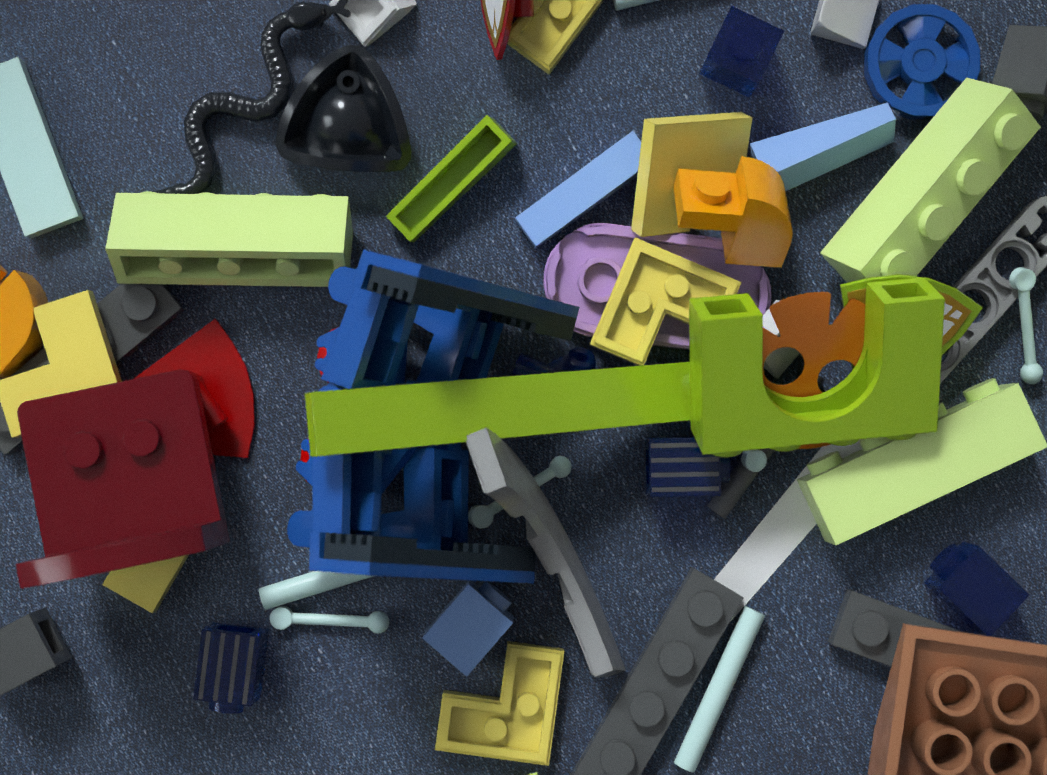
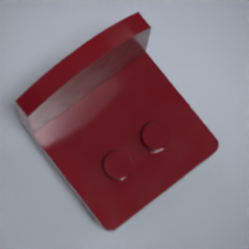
M180 369L25 401L18 407L17 416L45 557L15 564L20 589L203 552L230 542L198 378L192 371Z

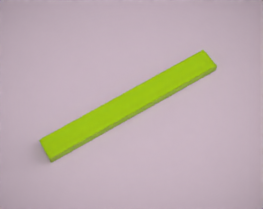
M690 362L305 393L310 457L466 442L467 435L484 428H488L502 439L690 420Z

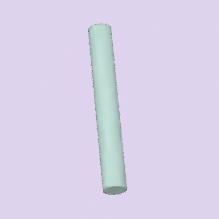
M312 571L259 588V595L264 609L267 610L373 576Z
M744 606L674 760V764L689 772L695 773L766 616L752 608Z

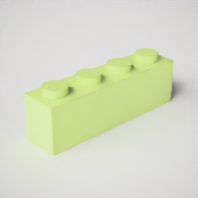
M966 78L820 254L847 283L870 277L896 274L917 276L1041 126L1013 89Z
M150 191L116 193L106 243V252L118 284L328 287L329 279L335 269L339 267L350 268L353 227L349 197L325 194L288 196L267 193L225 195L209 192L199 194H161Z
M992 378L963 391L966 401L946 410L943 402L939 403L937 432L916 434L915 437L908 440H892L886 437L860 439L859 443L862 449L841 458L839 451H834L808 463L807 468L810 474L797 479V482L825 542L833 545L843 543L1047 448L1046 440L1019 383L998 385L996 379Z

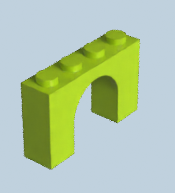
M925 277L866 282L864 344L856 366L835 387L823 393L807 397L782 395L764 385L762 374L763 315L749 293L689 298L691 431L702 454L734 457L746 450L766 448L788 452L807 444L829 443L836 446H848L857 443L859 439L886 437L892 440H908L915 437L916 434L937 432L945 298Z

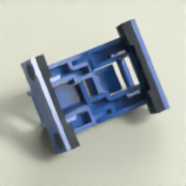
M363 249L357 269L339 267L334 270L329 279L328 290L331 298L346 304L347 308L340 327L332 329L317 339L319 350L315 361V368L319 370L322 376L321 379L329 383L319 391L404 384L408 337L413 323L434 335L417 381L407 380L406 384L486 378L504 324L571 341L580 307ZM309 437L301 443L300 460L296 463V470L312 486L313 510L296 511L289 519L287 534L293 545L310 548L309 570L368 576L534 583L536 553L530 547L468 543L469 450L461 449L463 442L419 446L422 448L409 447L310 457ZM403 468L404 510L381 514L382 493Z

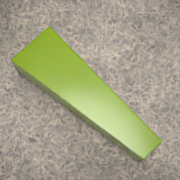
M486 115L386 217L410 242H415L518 143L494 118Z

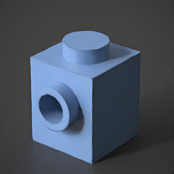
M469 580L426 629L422 639L467 677L513 624L514 616L507 611L512 602L489 581H485L479 586L474 581Z

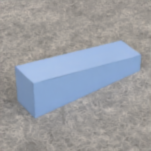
M887 102L750 143L751 158L763 161L773 167L781 176L787 191L893 143L895 139L896 118Z
M631 131L515 217V221L535 249L637 177L641 141L634 131Z

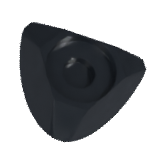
M347 45L341 47L319 61L294 90L283 111L277 129L276 148L280 156L286 160L303 165L341 171L391 172L404 169L411 160L409 135L397 97L380 65L361 46Z

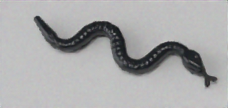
M339 0L335 6L331 7L312 2H299L291 6L287 12L278 14L267 23L261 34L260 49L271 81L269 93L263 98L254 99L231 92H209L193 102L184 119L185 142L196 167L194 177L185 184L178 183L172 187L157 190L156 193L199 194L211 185L216 167L214 152L205 128L208 118L214 114H226L257 122L276 117L287 105L294 83L288 61L280 44L282 34L290 28L304 31L322 26L323 22L335 13H339L347 18L350 17L351 12L344 8L348 0Z

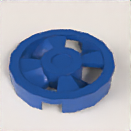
M912 4L893 12L875 30L864 52V76L872 95L880 103L883 101L885 103L888 102L891 109L900 112L899 116L909 120H931L946 103L947 100L943 101L933 85V82L942 73L959 83H962L966 78L977 80L980 73V47L972 28L955 12L936 4ZM947 23L957 32V43L944 50L935 40L944 24ZM897 26L907 43L904 49L885 38L891 28ZM897 77H900L909 85L901 99L886 85Z

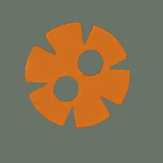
M829 292L799 294L771 305L770 312L780 332V336H776L763 327L762 374L764 385L777 393L791 397H807L823 393L818 387V375L825 365L832 361L845 360L856 366L864 344L865 304L855 298L850 299L831 325L828 324L831 294ZM779 348H794L801 353L804 359V369L801 375L795 381L784 385L774 384L769 381L763 370L764 362L768 355ZM807 444L801 445V447L798 449H812L831 444Z

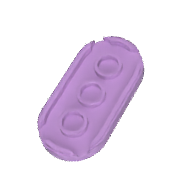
M593 223L578 228L566 235L551 251L544 270L543 285L545 297L580 307L573 332L591 338L634 238L643 240L741 281L742 283L737 294L749 293L762 315L770 308L771 286L764 268H761V266L725 264L722 238L685 233L641 237L631 230V226ZM665 315L652 346L690 351L689 325Z

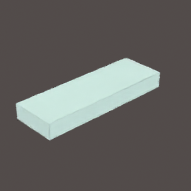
M16 57L0 63V172L25 237L32 239L84 218L25 62L21 58Z

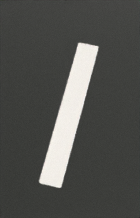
M859 441L848 446L832 444L823 446L811 461L834 451H839L841 458H844L861 450L862 447ZM807 466L714 579L744 597L731 621L817 524L797 482V479L810 474Z

